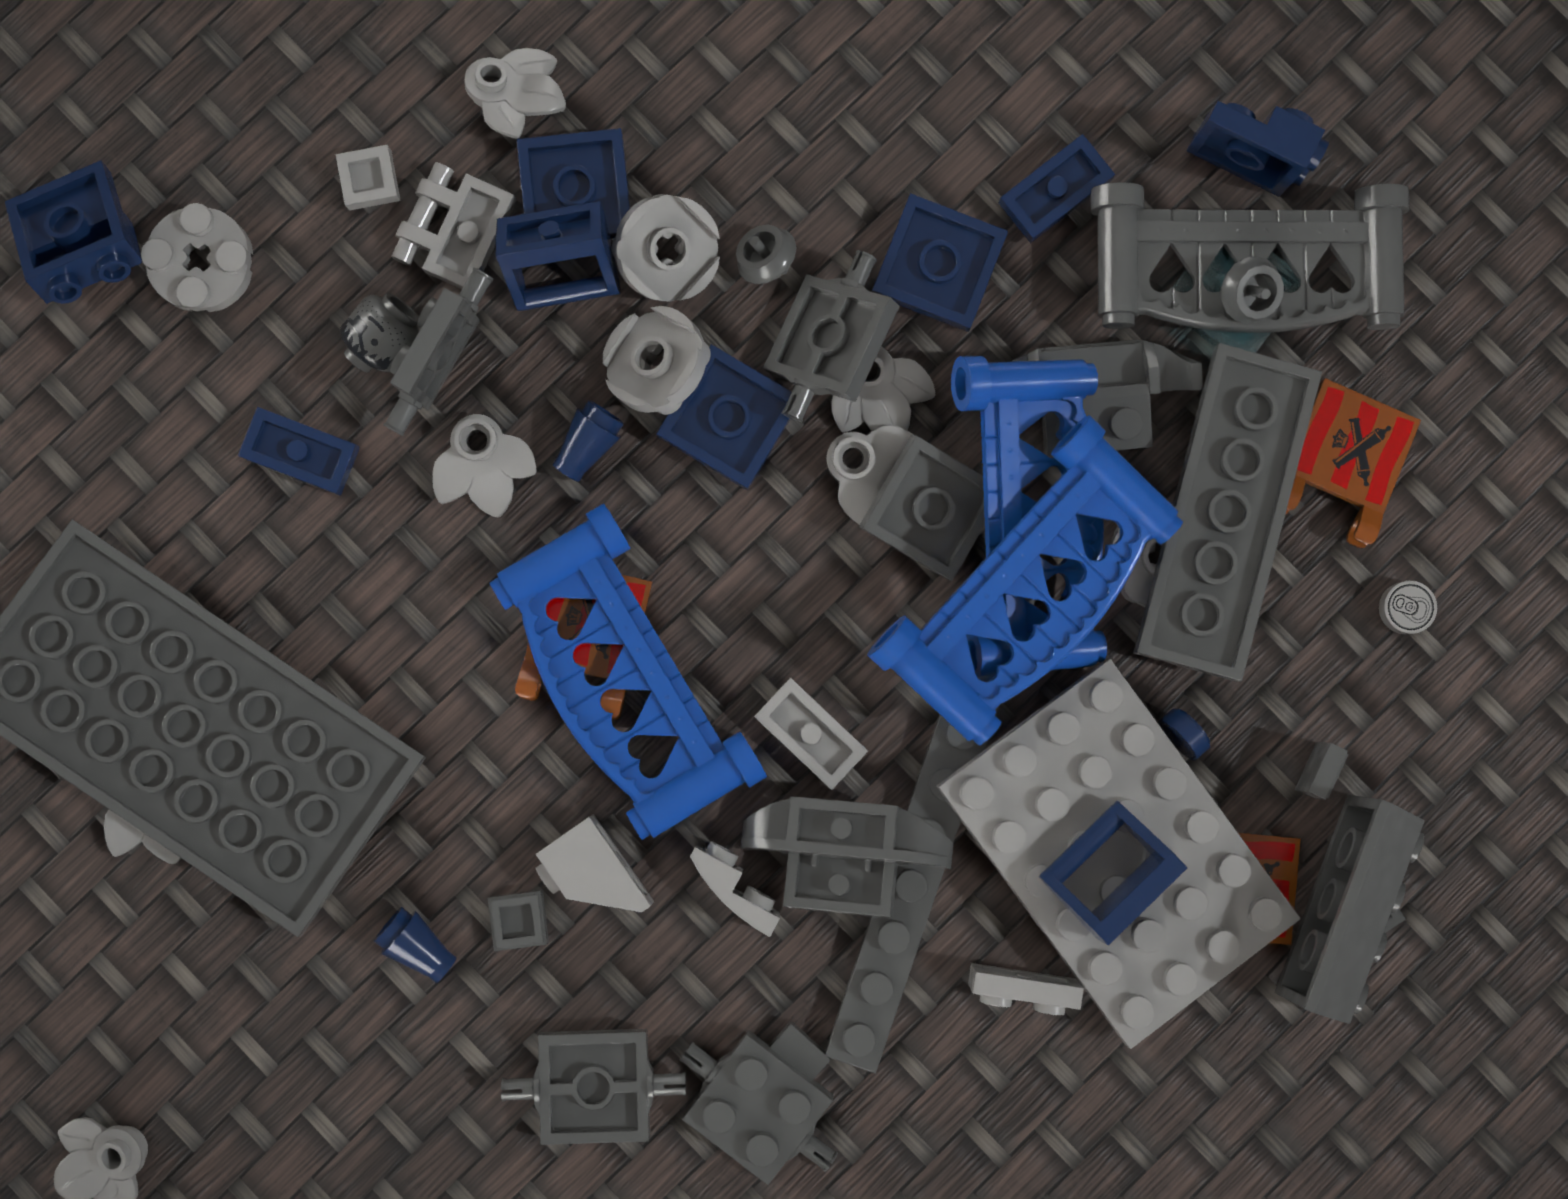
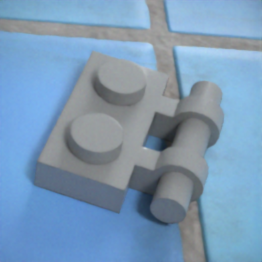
M435 162L428 179L422 178L416 189L415 194L419 198L408 222L402 221L395 236L399 241L391 257L400 263L411 266L418 249L426 250L429 254L422 267L424 272L462 289L473 268L484 272L496 246L497 219L509 217L516 198L514 194L469 174H465L458 191L455 192L447 188L454 171L444 164ZM444 207L449 209L438 234L427 231L437 208Z

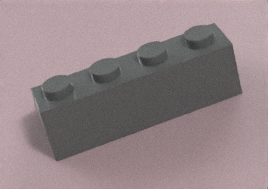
M1347 795L1274 993L1315 1014L1347 1024L1351 1023L1353 1015L1358 1014L1366 1003L1369 988L1365 982L1372 963H1377L1385 951L1387 935L1384 933L1390 914L1395 913L1403 902L1406 885L1402 881L1409 862L1413 863L1422 850L1424 834L1421 830L1425 820L1382 799Z

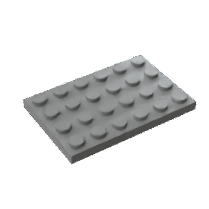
M1105 659L936 785L937 789L1123 1043L1130 1049L1300 920L1295 910L1111 659ZM1119 801L1187 866V869L1108 946L1092 935L1039 878V875L1112 804ZM1122 825L1063 885L1092 912L1151 854Z

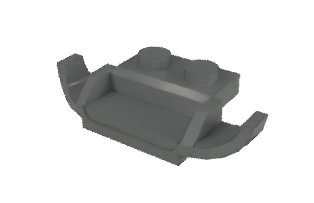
M1140 339L1035 348L1033 351L1012 361L1082 359L1086 363H1093L1098 373V387L1094 395L1086 396L1083 399V408L1086 416L1090 415L1106 430L1103 438L1115 450L1153 447L1150 394H1158L1161 391L1203 389L1201 362L1185 357L1165 346ZM1048 412L1042 417L1044 454L1048 457L1052 456L1051 452L1059 442L1055 434L1059 430L1060 421L1053 412Z
M790 796L789 799L775 802L759 809L743 821L740 850H768L788 854L783 907L893 918L898 864H918L951 869L954 842L919 816L895 805Z

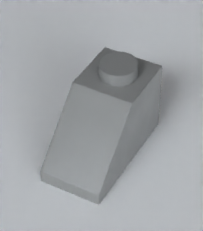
M594 814L536 853L541 862L536 867V871L543 883L553 894L560 890L564 897L569 900L636 912L645 911L654 902Z

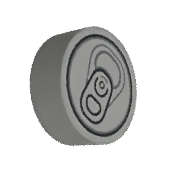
M1404 581L1396 583L1385 590L1380 598L1379 614L1383 623L1393 632L1399 634L1419 633L1427 629L1435 620L1437 601L1433 592L1426 585L1417 581Z

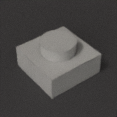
M388 145L336 154L344 204L349 211L401 201L392 151Z

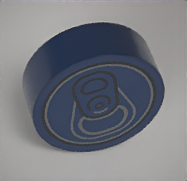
M1172 708L1158 721L1159 726L1175 748L1187 758L1196 761L1210 748V740L1205 731L1185 711Z

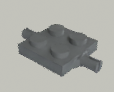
M856 251V255L845 278L826 280L807 274L763 367L773 377L789 381L795 385L784 410L781 412L789 419L802 423L814 395L831 394L856 402L900 307L891 297L870 292L864 287L874 264L877 262V259L867 252Z
M477 268L472 269L473 271L460 294L457 295L444 288L438 300L432 297L426 303L418 319V326L421 327L412 345L405 344L393 360L390 372L394 376L390 383L400 391L398 394L399 400L383 425L401 436L405 435L404 433L418 409L421 410L423 407L429 410L480 321L476 316L479 309L478 304L494 279Z
M648 1029L540 1032L538 1035L539 1063L534 1078H502L501 1090H503L501 1093L502 1101L534 1100V1105L540 1117V1145L649 1142L650 1108L654 1096H686V1072L654 1074L648 1058Z
M749 1030L733 1051L724 1055L718 1061L695 1045L694 1042L688 1046L679 1061L704 1078L700 1094L685 1112L683 1121L767 1185L771 1183L784 1164L800 1152L818 1165L824 1172L829 1169L830 1163L833 1164L838 1152L832 1150L815 1137L813 1133L817 1121L833 1102L834 1095L789 1064L772 1051L768 1044Z

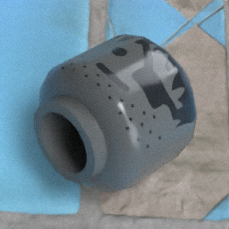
M386 293L383 297L377 295L367 296L340 328L341 338L347 346L344 355L355 367L363 372L369 373L373 368L377 371L389 373L393 360L399 350L405 344L411 346L418 335L417 323L419 317L411 307L393 294Z

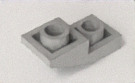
M710 841L707 849L697 844L690 858L709 888L737 916L753 928L770 937L780 920V913L772 909L776 901L751 886H747L744 893L735 889L744 870L735 864L739 857L737 854L713 841Z

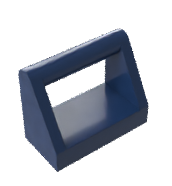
M601 201L497 219L496 258L517 311L621 294L617 267L611 250L612 244ZM596 255L602 276L526 289L521 269L523 267Z
M1116 801L1039 875V878L1096 939L1109 946L1187 869V866L1119 801ZM1124 825L1151 855L1091 912L1063 883Z

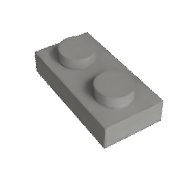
M792 678L754 716L831 790L868 752L864 746Z
M971 963L968 985L973 994L980 995L979 1001L984 1004L1011 1007L1012 1000L1032 1002L1033 1010L1051 1015H1064L1065 1008L1081 1010L1084 988L1076 978Z

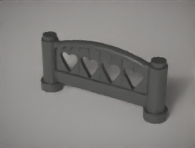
M1117 182L1093 187L1091 189V213L1098 216V316L1102 318V326L1109 329L1130 328L1135 326L1136 316L1147 315L1166 322L1204 330L1231 333H1273L1316 327L1357 315L1367 319V328L1371 330L1400 327V318L1404 316L1403 214L1409 212V188L1401 184H1376L1359 188L1354 191V210L1144 209V187L1139 184ZM1169 246L1172 247L1192 277L1193 286L1190 291L1179 292L1174 287H1171L1165 292H1158L1150 285V275ZM1222 246H1224L1234 263L1244 258L1255 256L1268 259L1273 249L1277 247L1296 275L1299 285L1295 292L1288 293L1284 291L1281 303L1274 313L1258 322L1245 324L1234 320L1225 311L1221 301V291H1208L1204 287L1202 279ZM1328 247L1351 279V288L1346 293L1337 292L1332 287L1326 292L1318 293L1312 290L1309 285V276Z

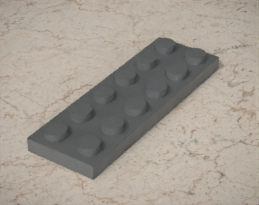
M1218 343L1214 347L1172 504L1178 510L1177 516L1183 521V524L1161 546L1134 654L1234 682H1241L1243 680L1322 371Z

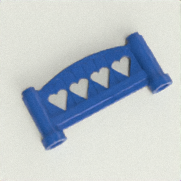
M959 356L955 360L951 373V391L954 404L959 411H980L986 558L1037 503L1023 494L1021 489L1051 466L1057 467L1061 475L1066 471L1054 457H1048L1020 439L1019 434L1048 412H1053L1060 421L1059 430L1055 434L1060 441L1071 428L1086 417L1083 399L1086 396L1094 395L1098 387V373L1093 363H1086L1082 359L987 362L983 356ZM1076 514L1085 554L1090 560L1098 561L1103 556L1104 519ZM1040 557L1045 580H1048L1057 573L1065 579V590L1061 594L1062 598L1065 599L1069 593V585L1077 584L1082 580L1084 576L1083 566L1078 561L1064 558L1058 565H1052ZM1003 594L1012 634L1018 641H1025L1031 636L1033 625L1043 623L1048 614L1027 602L1025 598ZM1093 629L1052 670L1094 667L1097 662H1103L1107 656V641L1104 633L1100 630L1094 631ZM966 634L975 675L983 682L991 680L995 676L996 665H1002L1009 661L1011 657L1010 646L1002 640Z
M1090 415L1084 417L1071 428L1051 452V455L1066 471L920 630L907 616H902L879 637L867 654L883 671L891 668L967 741L973 740L978 745L985 743L1001 725V721L995 716V709L1001 703L1016 696L1050 672L1095 628L1127 582L1145 544L1151 539H1154L1159 544L1165 543L1183 524V521L1177 516L1178 510L1103 438L1106 430ZM1076 514L1113 521L1120 529L1119 539L1114 544L1105 545V553L1098 561L1090 560L1085 554ZM1039 554L1075 560L1083 566L1084 576L1082 580L1077 584L1069 585V593L1065 599L1056 601L1049 595ZM1003 594L1039 600L1047 607L1048 615L1046 620L1041 624L1033 625L1032 634L1025 641H1018L1012 634ZM966 634L1002 640L1010 646L1011 657L1009 661L1002 665H996V673L991 680L983 682L975 675Z
M603 503L585 514L588 519L587 521L498 572V578L489 582L505 610L513 605L520 610L531 653L554 706L572 735L590 758L623 792L631 797L634 802V808L627 811L626 815L641 840L650 835L653 838L740 785L746 783L748 788L767 778V775L740 731L723 742L719 739L613 561L614 558L631 548L613 516ZM555 598L596 600L580 634L573 640L561 638L557 630L559 622L550 619L546 613L548 603ZM579 645H624L604 684L593 686L586 681V667L577 665L573 658L574 651ZM611 689L651 691L634 727L627 732L616 730L612 724L613 713L606 712L601 706L600 700L603 693ZM637 735L677 736L678 740L661 774L655 778L643 776L639 769L640 759L632 757L628 751L629 741Z

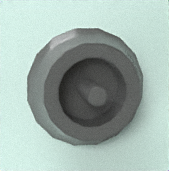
M769 224L759 225L751 229L742 237L737 246L736 257L739 274L747 282L756 285L769 283L779 278L782 274H787L797 249L794 237L787 230Z
M1258 256L1247 257L1235 263L1225 275L1221 286V301L1225 311L1234 320L1245 324L1258 322L1274 313L1284 295V283L1277 268L1269 260Z

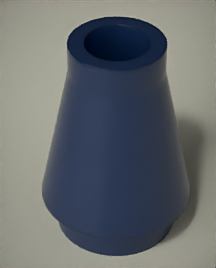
M588 400L582 410L576 409L560 453L552 465L567 477L579 482L583 475L621 438L618 432L624 423L600 405Z
M400 907L392 915L374 939V942L383 948L381 951L382 955L428 976L435 983H438L457 959L456 956L447 950L416 911L410 914L403 907Z

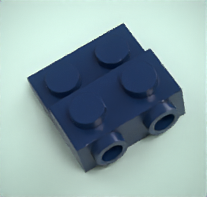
M1217 101L1195 132L1186 151L1279 197L1292 183L1300 186L1308 171L1313 172L1327 150L1329 142L1322 139L1325 129L1313 124V119L1298 109H1282L1276 106L1262 123L1256 120L1255 114L1245 106L1237 103L1224 104Z
M102 160L5 201L25 281L46 304L53 301L61 304L71 303L81 296L83 288L101 280L109 283L122 281L130 275L132 267L143 263L133 224L122 211L112 174Z

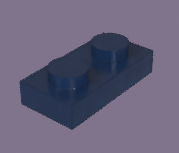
M1082 134L1000 197L998 203L1027 240L1032 243L1090 198L1093 187L1112 181L1115 173Z
M257 407L238 456L341 496L360 447L354 443Z

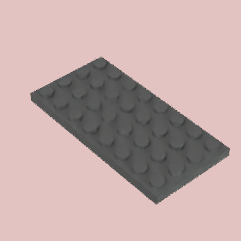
M74 520L70 521L0 616V736L297 937H302L426 759L424 755Z

